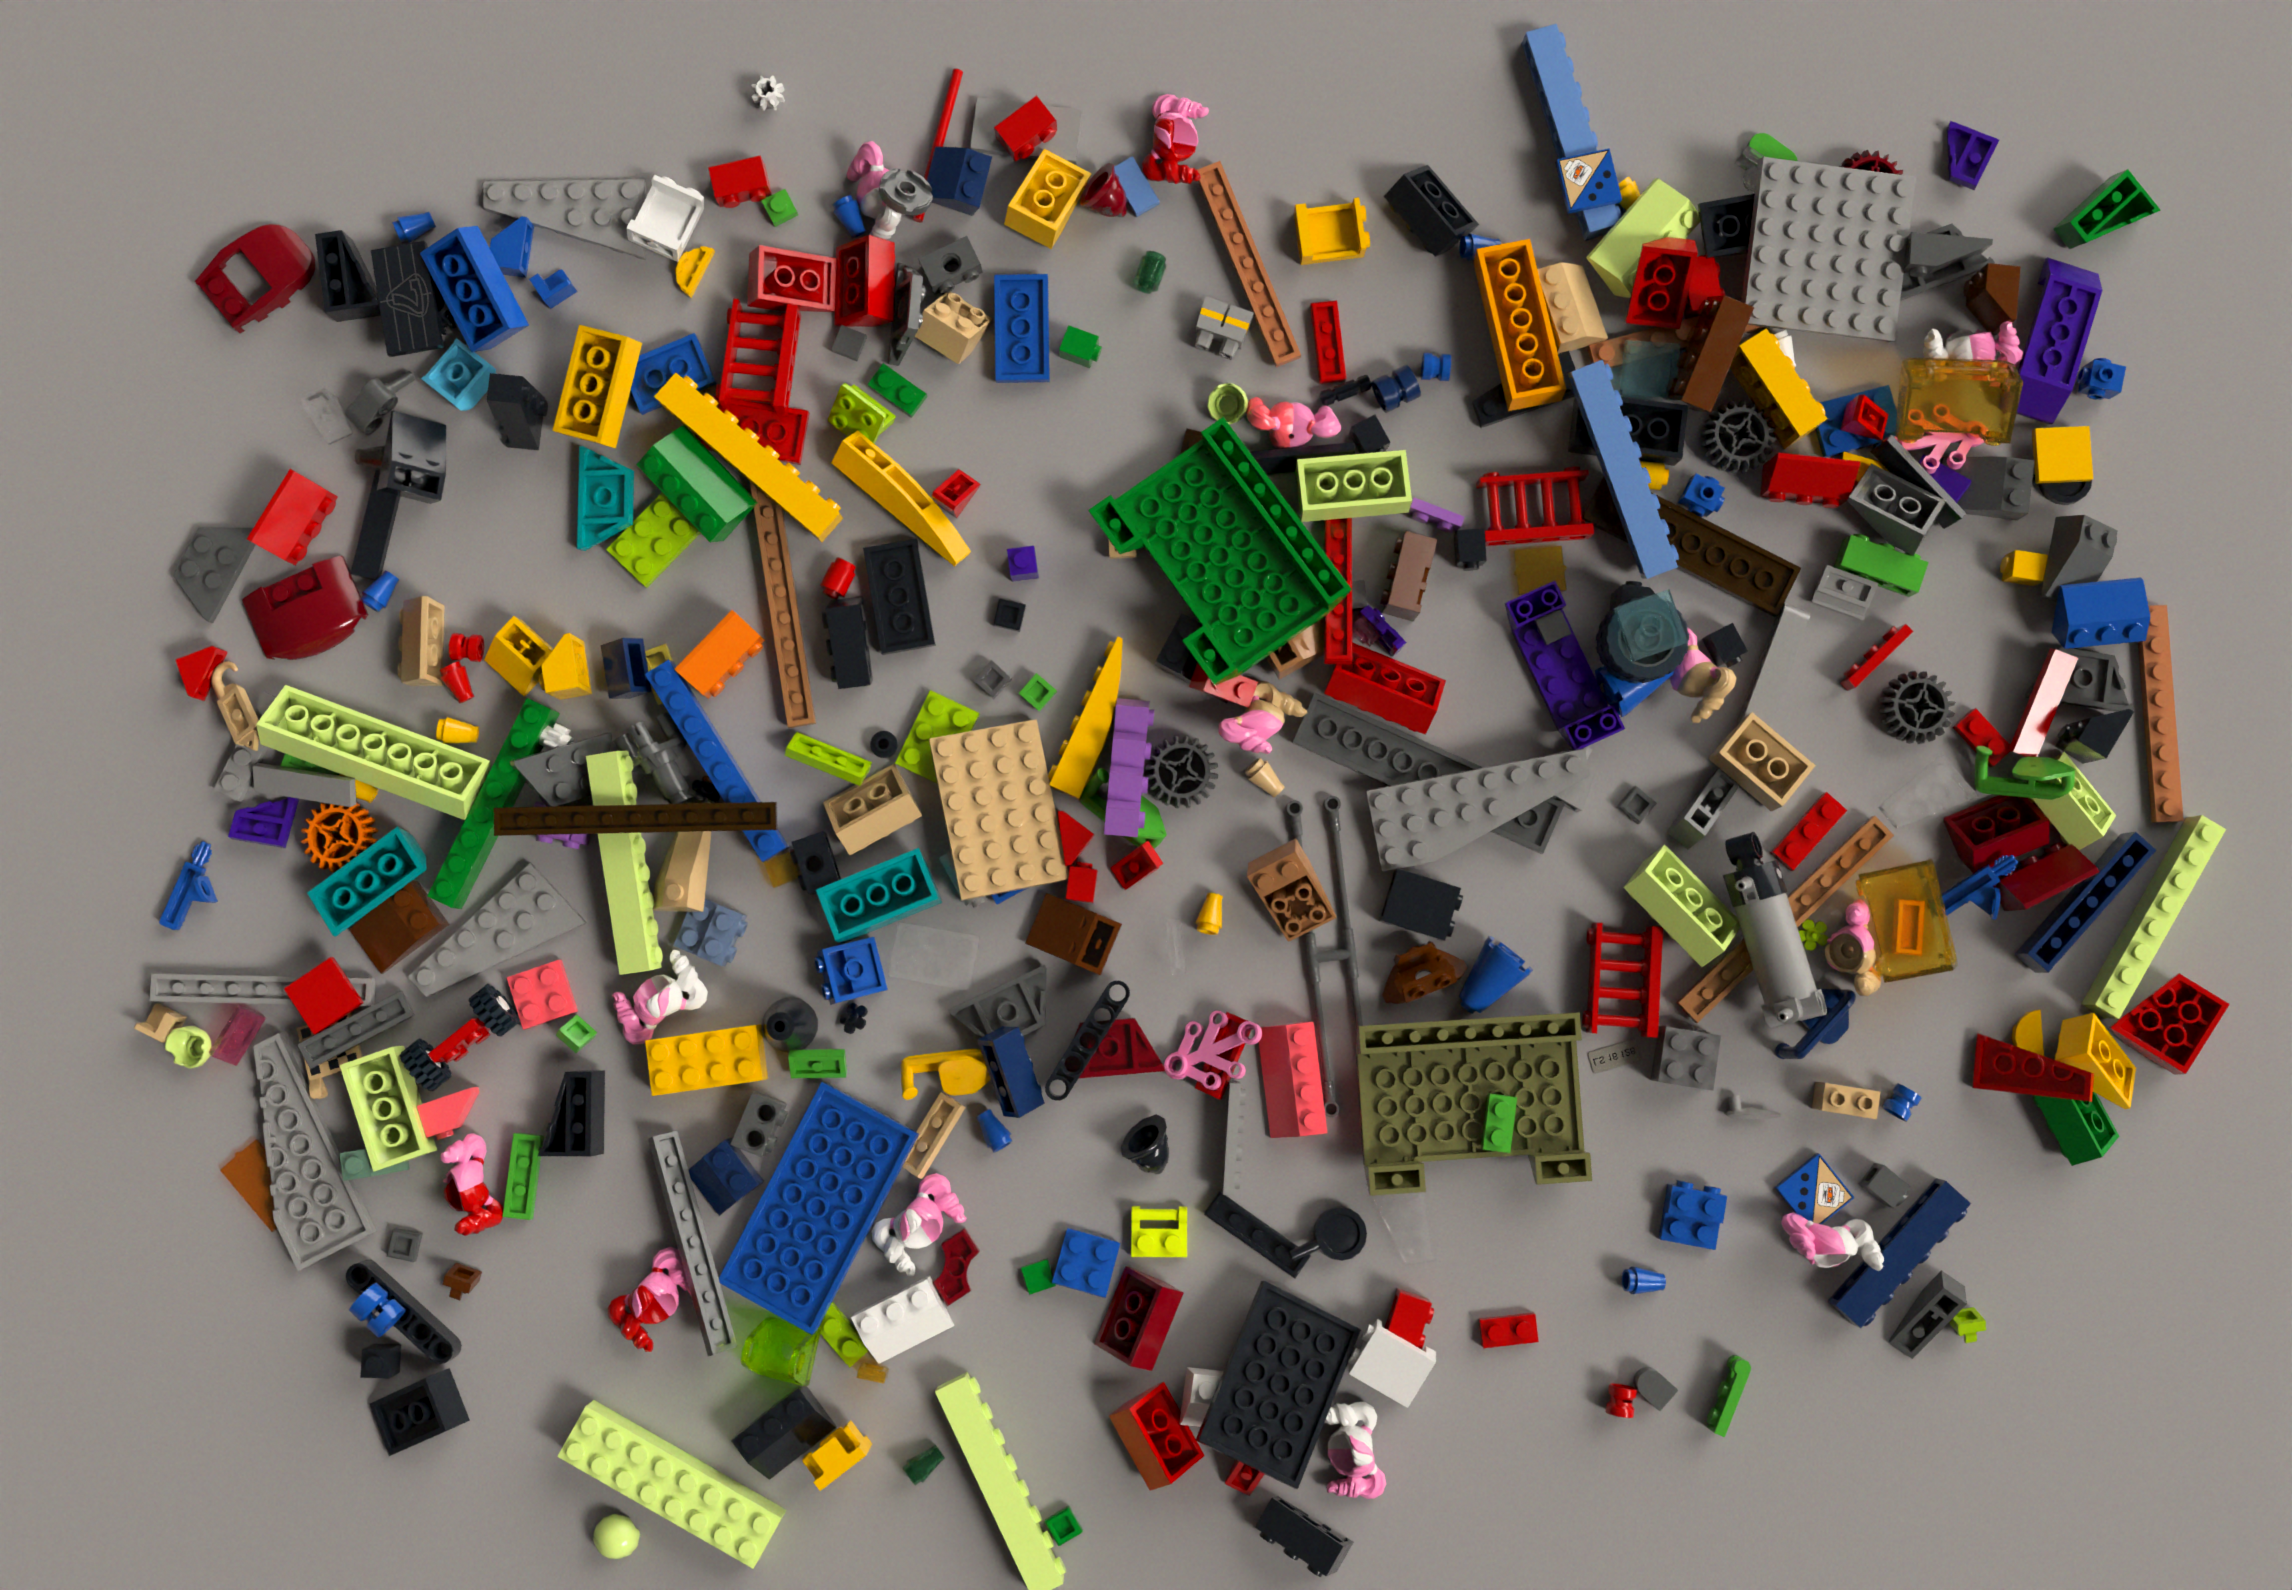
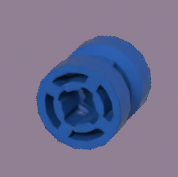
M1423 353L1421 380H1430L1437 376L1440 381H1449L1451 355L1442 354L1437 358L1432 353Z
M1897 1083L1893 1089V1099H1886L1882 1107L1893 1116L1907 1122L1911 1116L1909 1108L1912 1109L1913 1106H1917L1922 1098L1911 1089Z

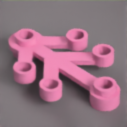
M1938 404L1930 414L1931 419L1936 423H1944L1956 431L1947 432L1923 419V413L1920 410L1911 409L1904 418L1905 424L1911 428H1917L1929 436L1906 440L1897 436L1894 437L1907 451L1935 446L1931 454L1926 456L1920 464L1929 474H1933L1940 464L1939 460L1950 443L1961 442L1958 449L1950 453L1947 458V465L1951 469H1960L1966 461V454L1970 448L1983 444L1987 439L1988 432L1982 423L1977 421L1965 423L1950 415L1947 406ZM1939 411L1943 413L1944 416H1940L1936 412ZM1910 416L1916 417L1917 420H1912ZM1952 458H1957L1960 462H1955ZM1926 462L1932 463L1934 467H1929Z
M1218 1010L1210 1014V1023L1198 1051L1191 1054L1189 1053L1194 1040L1199 1039L1203 1035L1204 1028L1195 1021H1191L1186 1025L1185 1036L1178 1052L1171 1053L1164 1062L1165 1072L1169 1077L1180 1080L1188 1076L1203 1083L1204 1087L1215 1090L1219 1088L1221 1078L1218 1074L1213 1072L1205 1073L1193 1067V1065L1202 1061L1227 1072L1234 1079H1241L1245 1075L1246 1069L1243 1064L1236 1061L1230 1062L1217 1055L1243 1043L1248 1045L1258 1043L1262 1037V1030L1256 1023L1246 1021L1238 1027L1236 1034L1214 1043L1219 1029L1224 1028L1228 1023L1227 1015ZM1218 1015H1221L1222 1021L1219 1024H1216V1017ZM1193 1026H1197V1027H1198L1197 1033L1194 1034V1035H1192V1033H1191L1192 1027H1193ZM1254 1029L1255 1036L1252 1039H1249L1248 1033L1250 1030ZM1181 1061L1182 1067L1177 1071L1176 1064ZM1235 1066H1239L1240 1069L1237 1075L1233 1074ZM1214 1076L1215 1083L1210 1086L1208 1080Z

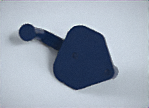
M1821 989L1826 1003V1015L1802 1020L1809 1031L1794 1047H1790L1786 1043L1777 1045L1775 1049L1776 1056L1780 1059H1803L1819 1041L1823 1044L1837 1042L1849 1028V1009L1856 1000L1855 993L1848 989Z

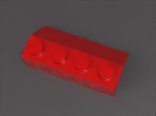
M1352 642V665L1335 664L1324 694L1331 696L1335 700L1353 705L1362 711L1373 713L1387 721L1400 724L1411 731L1426 735L1437 712L1446 680Z

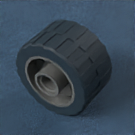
M1649 596L1635 597L1614 607L1613 610L1605 615L1596 634V650L1602 665L1607 668L1611 675H1615L1617 679L1635 684L1639 682L1647 683L1673 672L1684 660L1683 657L1689 647L1688 626L1681 616V612L1674 608L1670 602H1666L1659 597ZM1640 635H1641V636L1644 638V640H1645V644H1644V645H1643V644L1640 642V640H1639V636H1640Z

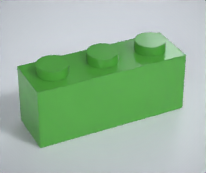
M1853 534L1842 540L1834 568L1877 582L1879 587L1911 597L1919 593L1929 562L1921 560V556L1918 554L1913 556L1907 552L1901 553L1896 551L1895 547L1890 544H1876L1870 542L1869 537L1865 535Z

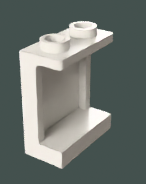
M653 175L651 189L635 221L631 219L626 228L627 237L633 243L678 262L704 210V197L697 190L681 187L668 177Z
M1376 1319L1373 1326L1368 1324L1361 1337L1364 1341L1360 1348L1354 1347L1348 1361L1350 1363L1349 1374L1408 1408L1436 1363V1351L1427 1346L1424 1350H1421L1383 1328L1382 1321Z

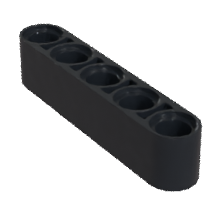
M1110 982L1046 1082L1045 1092L1050 1099L1055 1101L1063 1100L1072 1090L1129 999L1130 989L1125 982ZM1114 985H1121L1126 991L1125 997L1120 1001H1115L1110 997L1109 991ZM1104 1008L1110 1012L1111 1019L1107 1024H1099L1095 1020V1013L1098 1009ZM1085 1032L1092 1033L1096 1038V1043L1091 1048H1085L1080 1043V1037ZM1070 1056L1078 1057L1081 1062L1080 1069L1074 1072L1069 1071L1065 1066L1066 1059ZM1061 1080L1065 1083L1066 1090L1062 1095L1052 1093L1050 1089L1052 1081Z
M364 1260L348 1268L346 1281L359 1295L371 1285L377 1283L387 1289L388 1300L395 1299L400 1305L407 1307L408 1317L404 1318L401 1316L393 1326L431 1361L443 1364L459 1355L462 1347L460 1339L376 1262ZM361 1267L367 1271L366 1281L359 1277V1269ZM382 1308L378 1310L379 1313L383 1311ZM421 1324H425L429 1328L428 1337L421 1334ZM442 1342L449 1346V1355L441 1352L440 1344Z

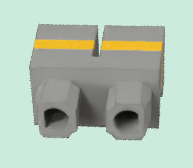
M1205 296L1196 325L1195 347L1203 351H1209L1212 340L1220 342L1222 345L1219 355L1232 360L1237 349L1241 350L1245 336L1252 323L1254 312L1231 305L1227 314V303Z

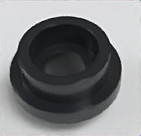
M880 731L872 737L870 747L876 756L889 758L897 751L898 741L891 732ZM883 739L889 742L886 749L879 747V742Z

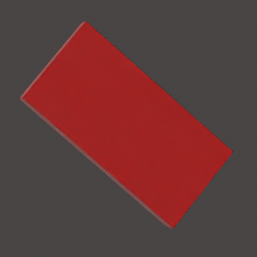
M730 399L729 412L739 420L737 425L741 429L745 430L748 427L759 437L757 442L765 448L769 445L780 455L778 457L780 462L801 465L810 415L808 410L789 408L788 416H779L770 404ZM716 400L719 403L716 407L724 413L726 410H723L719 400ZM695 434V437H696L709 451H714L710 446H708L703 440H701V439Z

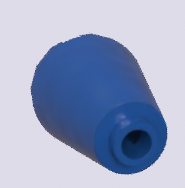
M1605 666L1595 670L1598 685L1604 683L1603 688L1605 692L1603 695L1610 706L1614 704L1618 715L1621 717L1630 713L1674 674L1673 671L1665 675V677L1647 683L1639 682L1635 684L1617 679L1615 675H1611L1607 671Z
M1488 936L1459 995L1462 999L1460 1005L1472 1014L1475 1011L1482 1013L1533 971L1530 966L1525 969L1522 966L1525 961L1502 942L1498 945L1493 944L1492 941L1495 938L1492 936Z

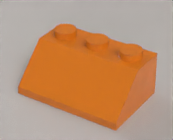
M731 610L674 670L708 699L711 696L716 697L725 688L724 683L730 676H737L744 668L743 663L749 657H755L762 650V643L765 640L736 612Z

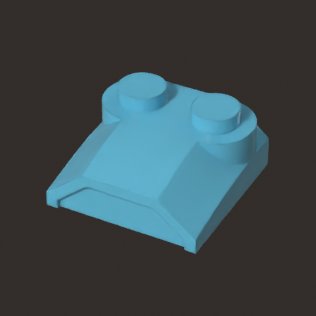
M456 338L449 349L421 379L459 410L467 411L472 409L488 391L490 373L496 374V369L478 354L471 352L469 347Z

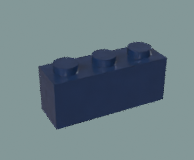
M1002 1026L977 1040L1003 1116L1020 1118L1045 1104L1042 1097V1088L1037 1082L1033 1071V1062L1028 1056L1024 1045V1036L1020 1032L1019 1027Z

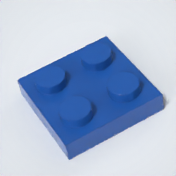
M1067 1228L1052 1284L1106 1298L1121 1243Z

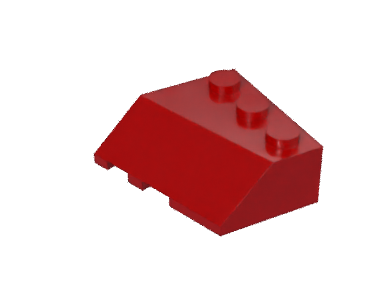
M2179 973L2115 1022L2109 1029L2125 1045L2172 1074H2186L2230 1004Z

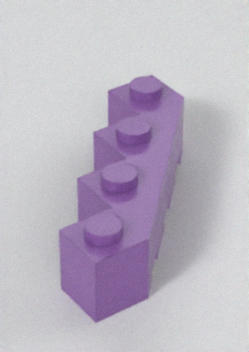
M1117 698L1105 815V835L1138 837V828L1144 829L1145 812L1140 811L1141 795L1142 793L1147 794L1148 777H1143L1145 759L1150 760L1151 743H1146L1148 726H1153L1154 710L1149 709L1150 701Z

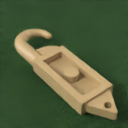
M223 662L214 669L211 677V684L218 698L217 704L235 744L258 751L259 735L256 724L259 720L244 688L233 683L224 686L222 681L224 671L231 668L234 672H237L238 667L233 662Z

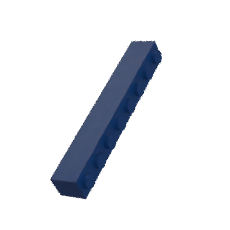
M667 660L647 672L645 676L724 802H761L686 680L674 670L677 667L676 664L671 660ZM779 829L743 830L762 862L770 860L789 848Z

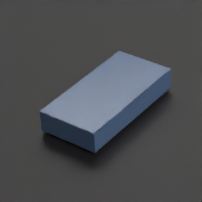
M1133 156L1114 166L1115 174L1119 176V181L1126 193L1127 202L1136 217L1160 204L1158 197Z

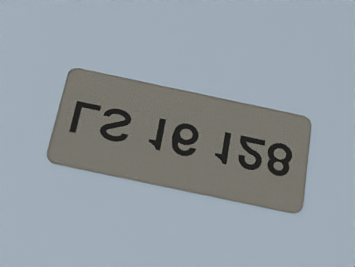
M1634 1039L1588 1053L1594 1073L1641 1060Z

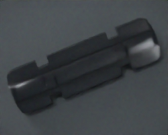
M1368 375L1358 377L1356 381L1352 379L1334 386L1333 390L1329 388L1321 391L1320 400L1323 405L1329 406L1334 404L1335 400L1339 402L1357 395L1359 391L1361 393L1368 391L1372 387Z

